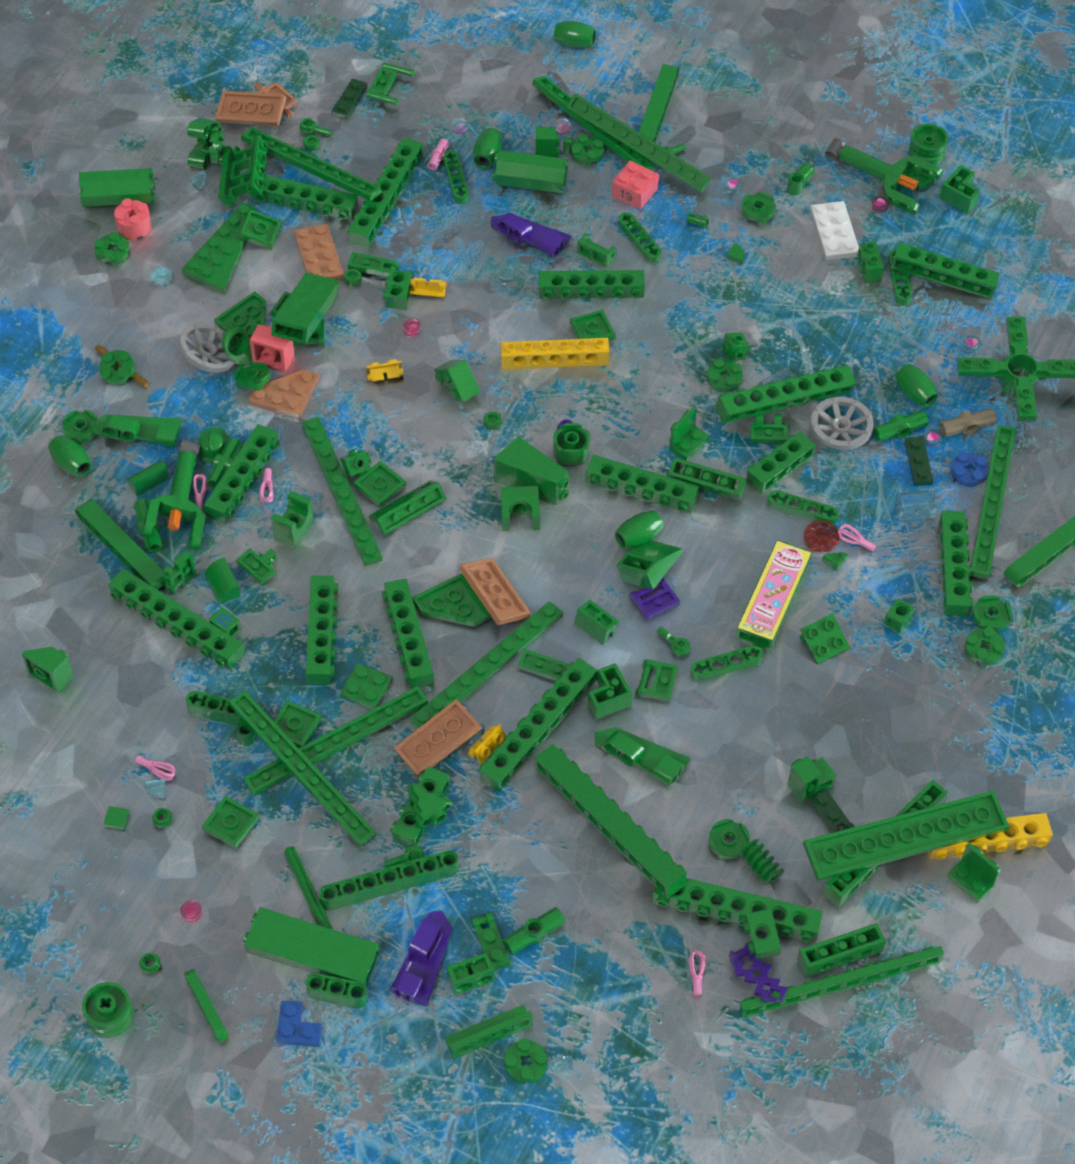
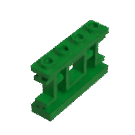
M256 136L255 140H251V147L240 150L238 146H235L234 150L230 146L224 148L218 198L227 208L233 207V203L237 202L238 195L247 192L251 197L255 193L258 196L262 195L268 146L259 136ZM248 168V172L240 174L241 170Z

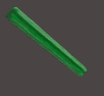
M294 846L287 847L284 854L317 925L333 930Z

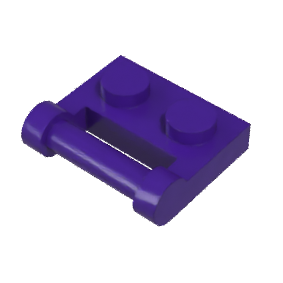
M664 578L660 580L654 590L644 588L638 592L633 591L629 593L631 602L637 606L646 620L680 604V600ZM659 589L662 590V591H659V592H657V593H655V594H653V595H651V596H649V597H647V598H645V599H643V600L641 599V598H643V597H645V596H647V595H649V594H651V593H653V592H655V591H657V590H659Z

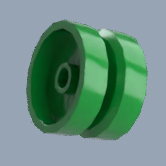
M929 123L915 127L912 131L908 155H914L934 165L940 164L944 159L948 143L947 132L942 127Z
M112 982L99 983L90 988L84 996L82 1002L83 1015L90 1030L97 1036L104 1038L117 1037L126 1032L132 1024L134 1017L133 1006L128 993L119 984Z

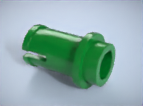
M689 212L686 223L700 226L703 229L708 227L709 218L706 215L700 216Z

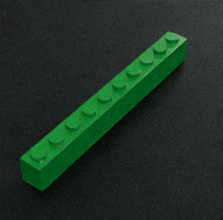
M552 744L534 757L536 769L667 899L687 885V872L683 866L677 865L671 855L659 847L654 838L650 839L646 835L645 830L640 825H636L632 821L631 816L627 812H623L614 799L610 800L606 796L605 791L600 786L597 787L591 777L580 770L575 761L571 762L561 748L558 749Z

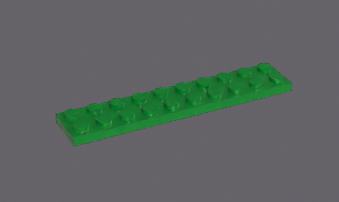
M993 790L804 840L803 846L817 881L1007 831L1009 825Z

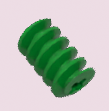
M754 839L743 847L740 856L742 859H745L747 865H750V869L755 872L757 878H760L759 881L762 884L772 883L784 873V869L776 870L780 864L778 862L772 864L775 858L773 856L767 858L770 851L768 849L762 851L765 845L763 843L757 845L759 839Z

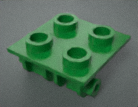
M833 613L800 629L802 635L799 638L802 643H807L817 664L850 648Z

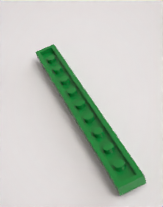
M546 76L533 79L532 85L539 92H542L550 101L558 105L561 110L569 114L572 119L580 123L594 137L602 140L605 146L613 150L627 164L629 161H632L655 172L657 166L646 157L567 109L566 107L572 97Z
M575 93L566 108L698 191L703 193L712 179Z
M253 127L241 134V141L250 145L251 140H255V137L259 136L268 146L267 153L368 201L381 194V187Z
M316 417L303 421V430L364 566L383 561L381 552L320 418Z
M998 425L996 429L971 564V576L989 579L1016 431V428Z
M547 602L410 718V723L418 729L457 699L462 703L561 619L563 612L552 602Z
M419 686L300 747L299 750L314 765L424 707L428 703V699ZM277 759L243 777V780L254 797L294 775Z
M243 691L229 702V706L359 847H362L376 836L375 830L246 691Z
M931 946L923 949L922 952H909L897 959L888 958L879 964H867L861 969H848L843 974L836 976L830 974L822 980H809L797 987L793 985L788 986L783 1002L779 1001L780 992L774 991L769 996L776 998L777 1003L760 1001L761 997H748L740 1002L739 1013L741 1018L941 963L944 952L941 946L936 948Z

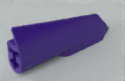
M513 213L491 217V226L517 242L525 241L552 258L558 256L572 238L569 234L543 226Z
M442 911L429 913L427 918L423 919L409 946L408 955L389 989L395 996L421 1006L428 1005L452 932V927Z

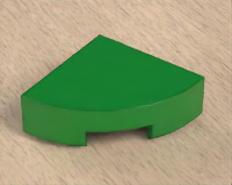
M571 137L565 138L563 141L564 154H570L573 138Z
M734 243L727 254V259L743 264L744 250L741 246Z
M844 552L827 553L822 557V561L838 570L848 559L849 555Z

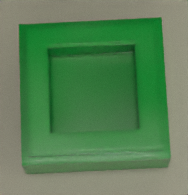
M109 806L103 823L104 827L124 831L130 814L129 809Z

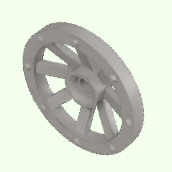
M197 323L187 326L181 332L178 340L179 350L183 357L193 366L207 372L220 373L230 370L235 365V362L227 353H218V351L223 349L221 343L218 345L213 343L215 336L222 339V332H225L224 330L213 325ZM200 332L209 333L207 341H203ZM190 334H194L198 344L192 341L188 336ZM187 344H188L190 347H192L194 350H189ZM219 359H229V360H228L227 362H224V363H223V362L220 361Z
M832 397L822 401L815 407L811 417V429L814 436L824 445L838 450H851L862 446L871 437L874 426L873 417L869 409L861 402L848 397ZM839 406L850 407L845 416H841ZM832 407L835 419L826 414L824 410ZM855 410L863 416L850 421ZM820 416L830 425L818 424V417ZM866 422V430L853 428ZM822 431H828L833 433L828 437ZM848 434L857 435L860 437L852 440ZM837 437H842L844 441H839L835 439Z

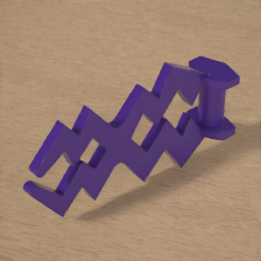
M748 942L744 948L736 952L730 951L729 959L734 966L735 976H745L744 982L757 984L754 995L761 996L760 1001L777 1003L776 998L769 996L774 991L780 992L779 1001L783 1002L787 987L779 986L781 979L768 977L772 965L761 963L763 959L755 960L754 954L749 952ZM748 956V961H754L751 970L742 969L745 961L738 960ZM754 970L761 971L760 977H752ZM764 985L770 986V989H763Z

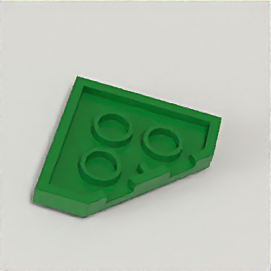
M254 291L216 317L214 323L225 332L234 328H241L251 338L258 324L265 326L266 300Z
M462 573L412 597L415 607L422 616L472 627L491 619V615Z

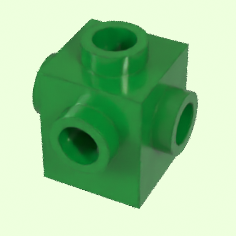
M725 333L721 347L728 361L745 360L750 347L743 333Z
M358 448L348 451V455L340 458L347 476H362L366 470L371 469L369 454L363 450H358Z

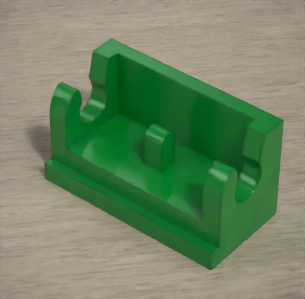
M584 234L577 241V253L607 267L617 255L615 252L616 248L612 246L608 250L590 241L591 239L588 238L589 234Z
M588 600L577 609L574 623L604 645L608 640V636L611 635L613 637L619 621L592 600Z

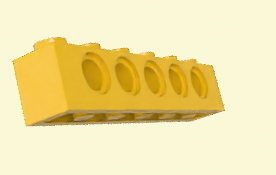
M608 338L500 342L501 370L609 365Z
M1047 813L1006 818L1009 829L988 835V837L992 838L991 840L981 837L971 840L972 842L966 841L927 853L929 859L943 860L952 856L962 857L968 843L978 847L983 854L991 851L1004 852L1007 849L1014 848L1022 850L1030 846L1043 847L1050 843L1053 833Z

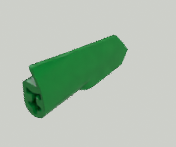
M105 414L98 420L90 423L89 427L93 434L126 442L140 440L175 448L182 419Z
M617 727L595 732L596 746L628 766L632 767L635 765L668 787H671L690 762V757Z

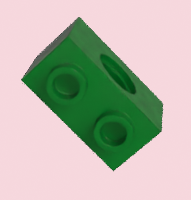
M767 909L746 914L745 921H743V929L745 934H749L750 937L748 942L750 954H754L755 960L780 955L781 945L772 910ZM763 931L767 937L763 939L758 938L756 933Z

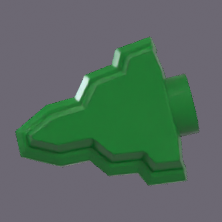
M411 783L407 786L409 798L414 803L412 807L416 814L414 819L419 827H425L430 823L436 826L446 819V811L453 804L452 801L446 796L438 795L436 792H428L423 786L416 783Z

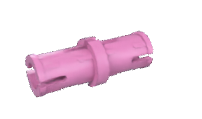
M440 139L427 164L429 169L433 171L438 169L450 145L448 140Z

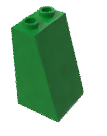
M519 436L494 458V481L507 487L538 486L539 499L554 505L568 497L569 472Z

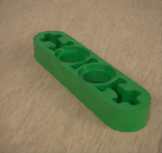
M447 151L443 156L453 199L458 204H465L469 200V191L459 156L455 151ZM453 169L458 170L457 173H451L450 171ZM459 181V182H461L462 184H461V185H455V184H453V183Z
M629 212L620 214V228L643 257L650 263L659 262L661 259V249L638 220ZM638 230L640 233L633 234L631 231ZM646 241V242H648L649 244H648V245H641L640 242Z
M895 248L890 250L888 256L894 297L897 304L906 306L911 302L912 297L909 275L891 269L896 252ZM901 281L904 282L906 285L900 286L897 284V282Z
M776 490L768 495L767 504L772 509L826 525H834L838 521L839 512L833 506ZM795 502L799 507L792 508L789 504ZM812 507L815 508L817 512L810 513L807 511V509Z
M753 645L696 661L691 666V677L696 681H703L758 665L762 661L763 650L759 646ZM737 657L741 662L734 664L731 662V658ZM718 662L721 663L723 667L721 669H715L712 665Z
M193 968L185 972V979L218 1043L229 1039L227 1031L196 971Z

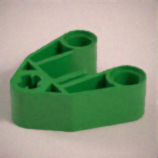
M198 118L189 123L187 135L197 138L198 143L189 153L188 166L206 170L211 161L209 148H212V142H209L210 134L212 131H222V126L218 122Z

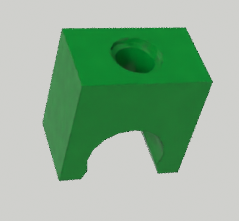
M538 486L501 487L502 531H509L510 520L516 515L529 517L532 521V529L540 530Z
M290 491L287 496L288 505L284 515L280 516L274 513L271 521L274 540L295 549L314 523L311 499Z

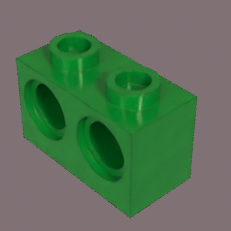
M877 242L859 243L857 260L864 283L882 281L884 265Z
M390 270V275L386 276L385 281L387 289L383 290V300L386 302V308L407 310L411 288V271Z
M486 952L447 966V978L454 995H458L494 982V969Z

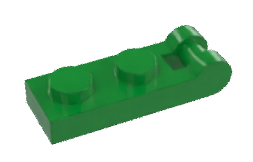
M352 252L347 267L348 269H357L360 272L386 278V276L390 275V270H398L399 263L395 260Z
M492 912L484 913V916L472 917L471 923L482 952H487L494 971L510 966V959L494 922ZM488 924L489 928L482 930L481 925Z

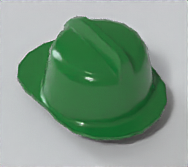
M241 328L222 332L221 346L236 364L241 366L249 365L253 361L250 345L251 338Z
M221 428L204 430L200 434L198 441L200 444L198 452L200 459L212 464L218 453L221 454L228 441V434Z

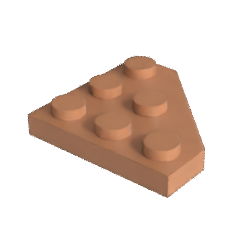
M300 370L267 382L261 390L253 391L248 400L249 405L300 419L320 380V374Z

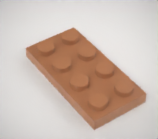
M223 91L215 120L218 123L279 126L287 98L285 94Z
M328 224L294 230V236L307 273L336 280L344 278V272Z
M493 558L461 564L460 572L497 625L529 618L531 612Z
M456 699L396 745L394 750L419 778L421 772H425L428 766L434 767L482 728Z

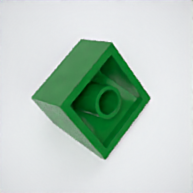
M54 647L26 650L21 653L28 675L56 693H59L73 678L72 667L68 660L69 657L63 650L58 651Z

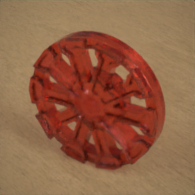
M814 521L805 528L804 541L810 549L816 552H829L839 542L838 529L830 522Z

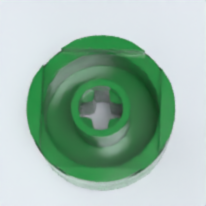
M577 423L561 425V428L556 429L553 435L554 457L560 465H583L590 453L589 431L583 429L582 425Z

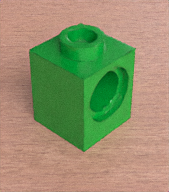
M898 599L886 613L884 625L900 634L912 620L915 608L910 603Z

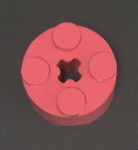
M124 199L117 206L114 217L117 230L121 236L128 240H136L137 237H145L149 234L152 226L146 203Z

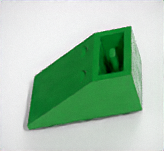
M650 541L626 552L616 566L623 582L654 590L684 550L683 548Z

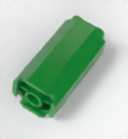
M505 150L495 153L494 163L497 166L496 170H493L492 181H495L496 185L564 193L565 190L562 187L566 186L568 166L565 163H568V159Z
M153 168L79 172L82 207L120 205L124 199L137 200L143 203H156L155 192H153V190H156L155 180H152L154 178Z

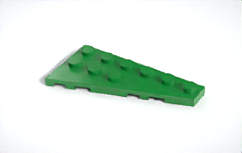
M242 203L184 265L182 274L225 294L226 287L232 278V272L236 268L243 251L244 242H246L238 238L249 209L256 212L257 210Z

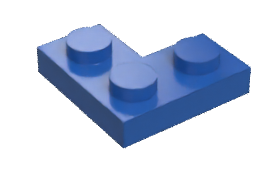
M281 1001L276 1044L320 1047L322 1024L301 1022L303 1002Z

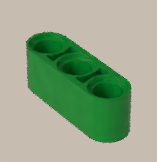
M317 973L311 974L306 979V989L311 999L352 1008H362L368 1001L366 986L361 982ZM315 984L321 985L318 989L311 988ZM334 989H341V990H342V991L339 992V993H333V992H332ZM355 993L363 994L358 998L353 997Z

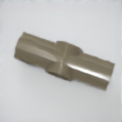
M991 408L975 413L964 411L956 418L941 421L939 427L943 437L960 433L971 435L979 428L996 424L997 419L994 410Z

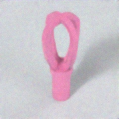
M269 468L264 470V479L259 490L262 503L273 501L272 470ZM266 486L269 487L267 498L263 496Z
M197 474L193 477L195 504L203 511V499L207 489L206 476ZM202 479V490L198 493L197 481Z
M849 524L842 525L838 531L839 538L845 542L858 544L872 552L877 547V545L866 540ZM847 527L851 529L853 532L857 534V536L844 528ZM841 533H843L844 535H846V536H848V537H850V538H852V539H854V540H856V541L849 540V539L843 537Z
M139 755L135 760L137 764L147 767V769L164 781L172 780L176 774L173 765L170 763L149 760ZM157 768L164 769V770L169 771V772H171V773H165V772H163V771H161V770H159V769H157Z
M692 951L689 958V967L693 981V996L700 997L702 996L705 954L701 951ZM695 955H698L701 960L698 975L694 967Z

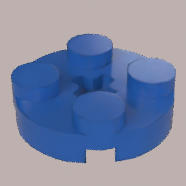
M960 452L954 458L950 469L952 477L956 478V482L966 487H975L978 483L985 482L989 471L985 457L966 452ZM966 468H972L973 470L968 472Z

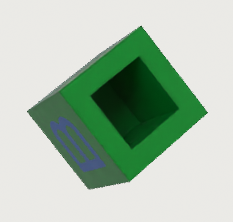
M223 607L218 612H214L209 619L211 624L232 637L241 631L240 620Z

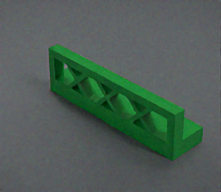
M430 480L369 515L371 521L377 522L381 533L385 535L447 498L440 483Z
M523 1004L445 1037V1042L453 1059H456L532 1027L533 1015L530 1010H526Z

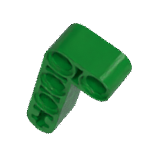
M192 691L187 694L185 700L190 715L237 726L238 741L243 746H250L256 741L257 735L237 713H231L234 711L229 706V702L232 699L199 691Z

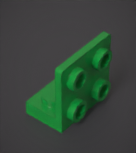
M692 407L689 411L687 410L678 422H674L670 428L669 451L686 461L709 440L710 436L695 426L696 407Z
M968 843L961 860L947 873L946 877L975 902L979 903L994 889L1001 869L995 861L988 859L978 847Z

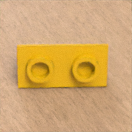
M414 277V279H410L411 288L409 294L444 298L447 283L442 279L426 281V279Z
M393 359L384 364H379L378 362L369 364V366H366V373H370L367 374L368 381L384 380V373H387L388 379L400 378V376L404 375L403 369L400 368L402 361Z
M501 725L489 727L481 736L483 741L478 740L469 748L468 755L471 758L476 757L480 765L493 753L497 746L504 742L506 736Z

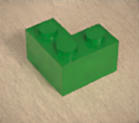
M536 127L535 155L559 157V146H556L559 145V134H556V127Z
M960 165L942 184L939 198L968 214L977 205L980 190L972 186L975 172Z
M450 360L434 369L437 382L441 386H449L451 390L450 396L456 402H464L481 392L466 360Z
M616 663L598 669L597 683L600 688L588 692L587 704L596 720L631 707L633 696Z
M807 756L803 759H797L792 763L787 785L800 803L808 800L810 795L824 788L832 787L835 784L836 774L823 757L818 760H811Z

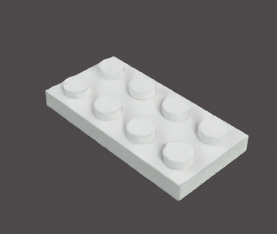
M844 201L811 205L810 211L825 260L857 257L859 246Z

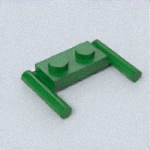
M384 62L369 91L366 92V97L397 106L399 99L386 96L397 77V73L414 77L415 71Z

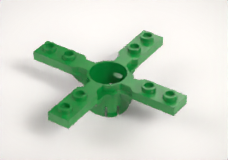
M1007 317L1006 327L1010 356L1006 357L1004 361H997L994 358L958 357V376L995 377L996 379H1001L1003 391L1008 395L1015 396L1017 420L1036 421L1037 410L1034 383L1037 380L1047 378L1075 379V360L1048 359L1046 362H1037L1028 355L1025 317ZM1023 372V375L1026 377L1016 376L1013 373L1021 374Z

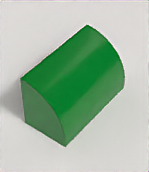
M160 460L128 477L127 483L136 496H139L169 479L167 466Z
M220 558L211 563L205 571V578L218 604L240 597L239 586L225 558Z

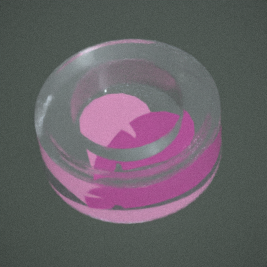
M565 118L556 120L554 124L556 132L558 134L569 133L571 131V122Z

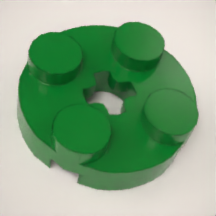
M212 131L210 134L209 142H212V148H209V154L213 165H222L223 151L227 147L223 144L225 139L224 131Z
M582 134L572 143L571 155L577 163L582 165H591V162L595 161L598 163L604 157V142L595 137Z
M764 192L746 195L742 201V215L760 224L766 223L767 220L774 216L776 211L773 197Z
M111 232L109 235H105L94 242L96 258L102 263L111 262V264H119L128 257V252L130 251L129 242L125 237L119 235L118 232Z
M123 350L106 352L103 354L99 365L101 377L113 386L125 384L129 377H133L136 370L135 361L127 351ZM116 365H120L121 368H118V370L115 371L114 367Z
M716 359L707 370V382L711 384L710 387L718 392L727 393L734 388L736 390L742 384V367L740 364L732 361Z
M252 362L249 363L248 367H239L234 373V378L238 389L258 391L270 380L271 374L265 363Z
M84 410L85 412L72 411L63 419L62 429L64 436L74 440L79 445H84L96 437L89 424L98 420V418L89 410Z
M994 595L981 597L973 607L972 617L974 622L978 625L979 629L991 627L995 632L1006 629L1012 617V609L1009 603L1006 601L1004 603L1002 600H999L1000 597ZM989 611H992L993 613H996L997 615H995V616H990V615H989Z
M993 628L976 629L967 636L965 652L972 661L976 663L977 661L982 662L983 665H992L1001 659L1005 650V643L1003 638ZM981 645H988V649H986L985 647L981 648Z
M723 819L713 825L709 833V847L721 860L736 859L741 857V850L749 843L750 834L742 823L739 822L738 824L733 822L732 819ZM725 836H729V838H734V840H732L731 843H728L725 841Z
M526 1038L520 1039L512 1044L505 1053L504 1065L506 1073L513 1081L524 1084V1082H537L544 1076L547 1070L548 1056L540 1044ZM529 1058L531 1065L525 1064L522 1066L521 1059Z

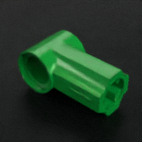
M808 163L802 164L796 172L789 175L787 192L789 194L799 195L802 192V187L815 173L812 165Z

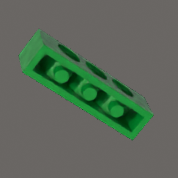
M801 431L791 435L785 443L778 445L769 455H764L757 464H753L748 468L746 482L761 495L814 456L816 444Z
M675 457L668 474L671 478L698 485L700 490L740 502L747 485L746 479Z
M428 766L425 772H421L419 775L418 785L423 786L426 790H433L431 792H436L440 796H445L450 786V775ZM410 798L407 805L404 804L402 806L400 818L398 821H394L390 830L393 842L405 847L418 845L428 825L419 827L414 817L416 814L412 810L414 803ZM409 822L415 823L413 825H407V823Z
M878 923L799 949L797 961L806 979L883 952L886 940Z

